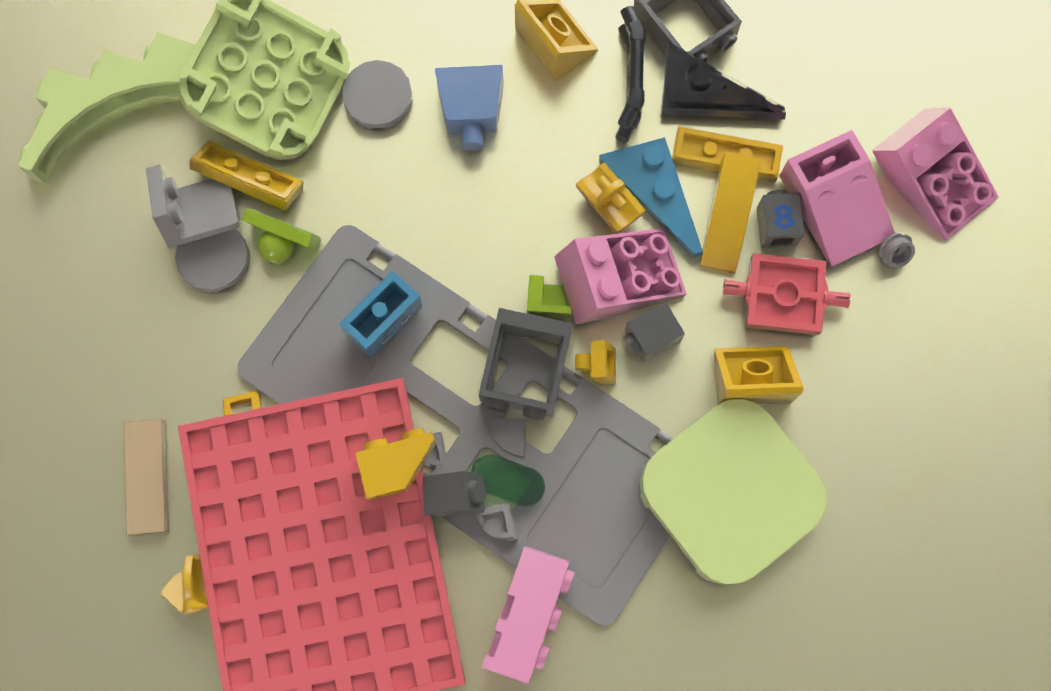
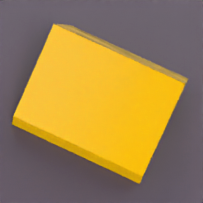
M517 0L514 4L516 31L554 80L560 78L599 50L560 0Z
M788 346L714 348L718 405L729 399H746L758 404L792 403L803 393L804 386Z

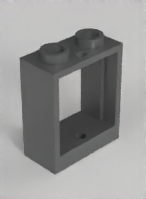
M634 0L633 8L638 19L641 20L645 31L661 51L666 55L667 44H674L683 49L655 14L675 0ZM695 0L720 30L688 51V53L706 63L712 54L718 50H721V52L728 50L738 40L737 35L742 21L725 0Z
M499 308L478 394L480 402L486 403L485 408L506 413L508 408L523 411L522 416L543 421L545 416L553 417L573 323ZM506 333L559 344L546 402L492 391Z

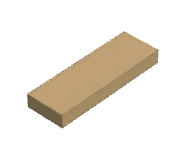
M160 418L124 422L126 535L136 536L169 532L165 420Z

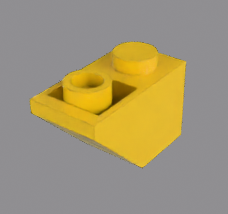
M424 428L402 433V440L387 444L386 438L364 443L365 450L355 452L366 499L372 501L409 491L436 445L434 434L432 432L425 434Z

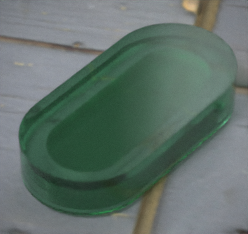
M490 454L478 458L472 466L471 472L482 474L486 494L522 507H530L537 504L544 495V479L535 469Z

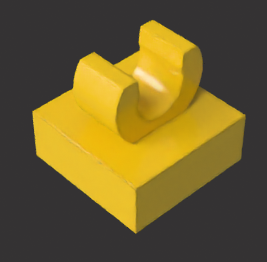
M606 340L591 341V354H575V370H581L582 374H591V378L601 385L616 384V348Z

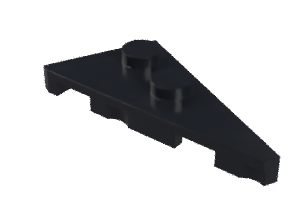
M667 44L661 113L663 115L786 119L784 105L674 44Z

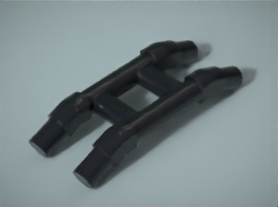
M632 5L621 9L620 14L624 24L618 27V32L627 53L626 104L618 120L620 127L615 135V138L623 143H628L633 130L637 128L645 102L643 69L646 32Z

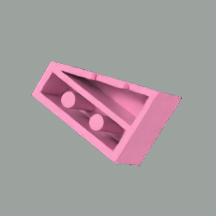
M528 546L524 547L507 594L508 597L501 618L498 619L494 630L496 633L488 656L486 655L482 668L526 684L529 683L535 669L543 670L550 649L543 646L547 630L555 633L562 612L561 609L555 608L560 592L568 594L575 573L568 570L570 561Z

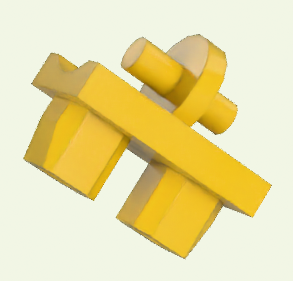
M605 162L599 165L591 174L576 183V188L615 234H619L645 214L646 210L626 188L625 183L618 179Z

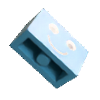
M392 270L339 325L343 333L371 359L422 308L420 295Z

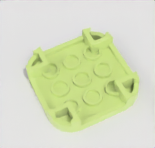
M219 0L190 57L182 67L178 86L180 101L186 111L196 120L270 158L277 160L294 159L306 153L314 143L348 75L351 62L349 61L348 51L341 41L342 36L332 28L327 32L271 0Z
M729 399L712 408L653 454L643 465L640 476L641 495L639 496L646 509L649 507L696 568L694 571L704 580L720 585L741 584L755 577L815 528L823 518L827 504L825 486L817 472L772 416L758 403L746 399Z

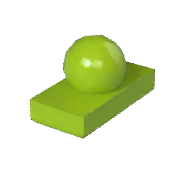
M251 208L245 209L241 221L266 230L259 237L257 248L261 257L268 263L278 264L286 261L293 253V242L317 251L322 240L320 236Z

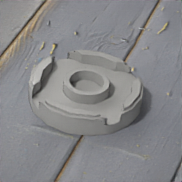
M382 60L364 62L354 68L344 80L342 97L345 109L352 120L364 128H390L402 121L411 109L413 94L410 80L400 67L391 62Z
M233 229L177 246L175 260L179 273L189 285L202 292L217 293L241 281L248 270L250 252L246 240L237 229Z

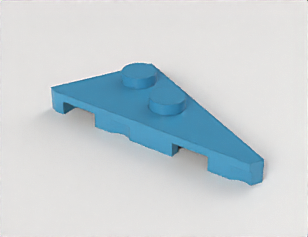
M665 137L599 155L600 165L603 162L606 163L618 179L625 183L626 188L637 198L646 212L658 224L662 223L676 237L675 241L684 250L689 251L694 258L702 255L703 250Z

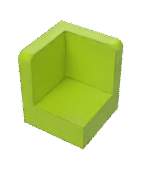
M529 275L527 314L570 323L572 307L569 305L564 286L544 284V276Z

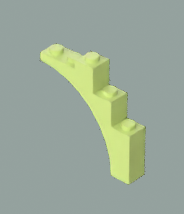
M157 32L153 42L149 43L145 49L143 62L103 50L100 59L92 66L90 80L50 67L46 77L40 81L35 97L45 110L38 116L35 123V131L29 143L23 147L20 153L18 167L31 179L46 183L59 159L78 138L100 121L125 108L150 100L180 97L178 87L180 74L195 44Z

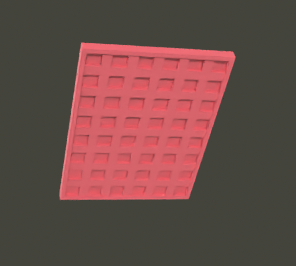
M404 378L178 426L223 691H438L466 684L432 516L424 515L423 469L420 470L409 491L371 501L366 499L355 452L365 450L364 443L386 438L387 444L402 440V433L415 430Z

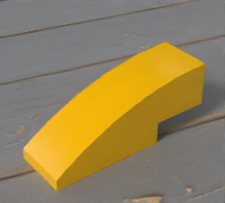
M725 151L720 164L715 194L712 199L699 267L735 274L749 220L761 158Z

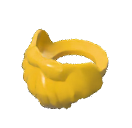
M199 554L186 556L183 571L175 574L161 592V596L166 598L173 607L188 616L208 608Z

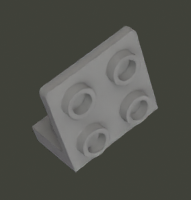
M160 164L146 168L152 218L168 248L224 233L240 226L232 187L216 180L208 179L177 188L174 178H167Z

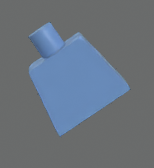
M503 65L435 68L447 132L449 134H461L462 148L465 150L474 151L482 149L483 133H494L498 130L504 87Z

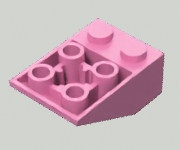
M951 108L922 110L872 150L888 180L943 240L950 238L999 198Z
M853 130L796 155L785 163L779 177L789 194L800 193L802 217L830 268L880 245L886 237L895 234L871 161Z
M664 228L574 239L554 256L569 305L572 307L575 324L609 319L687 295Z

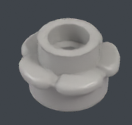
M895 233L886 237L879 249V257L882 258V262L895 268L908 264L915 254V247L912 244L911 237L901 233Z

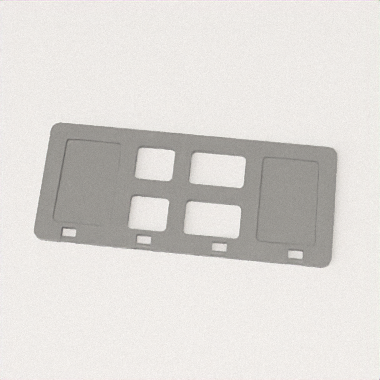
M352 225L340 227L241 357L237 366L240 377L278 404L404 378L407 394L460 430L459 436L440 462L443 466H437L432 473L423 472L424 476L459 471L467 472L483 449H490L527 474L531 479L530 485L511 511L518 541H500L488 536L477 525L472 514L442 518L514 568H517L523 549L526 546L570 561L568 570L575 573L568 594L560 592L558 598L597 625L606 626L612 624L670 537V534L649 507L646 509L639 495H641L640 476L643 465L656 453L649 448V445L654 438L665 444L674 438L564 366L562 376L577 386L571 395L559 388L558 398L576 410L577 415L551 453L545 454L526 441L524 457L508 453L493 439L489 429L488 418H504L511 408H508L507 412L503 413L485 408L486 403L484 402L474 406L412 364V358L440 322L447 323L489 351L496 319L485 314L399 255L394 254L357 227ZM374 251L390 261L384 270L368 261ZM393 270L420 295L422 308L370 359L343 333L339 323ZM465 312L482 322L476 332L459 322ZM506 333L500 359L506 363V369L494 384L492 391L520 396L526 385L531 382L537 383L549 391L556 359L523 337Z

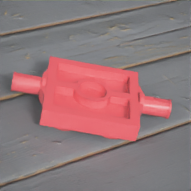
M755 253L750 257V270L746 282L724 279L722 290L723 295L744 297L747 307L746 328L820 335L822 332L823 313L827 306L849 308L851 301L849 300L851 298L849 292L843 293L828 290L825 279L826 261Z

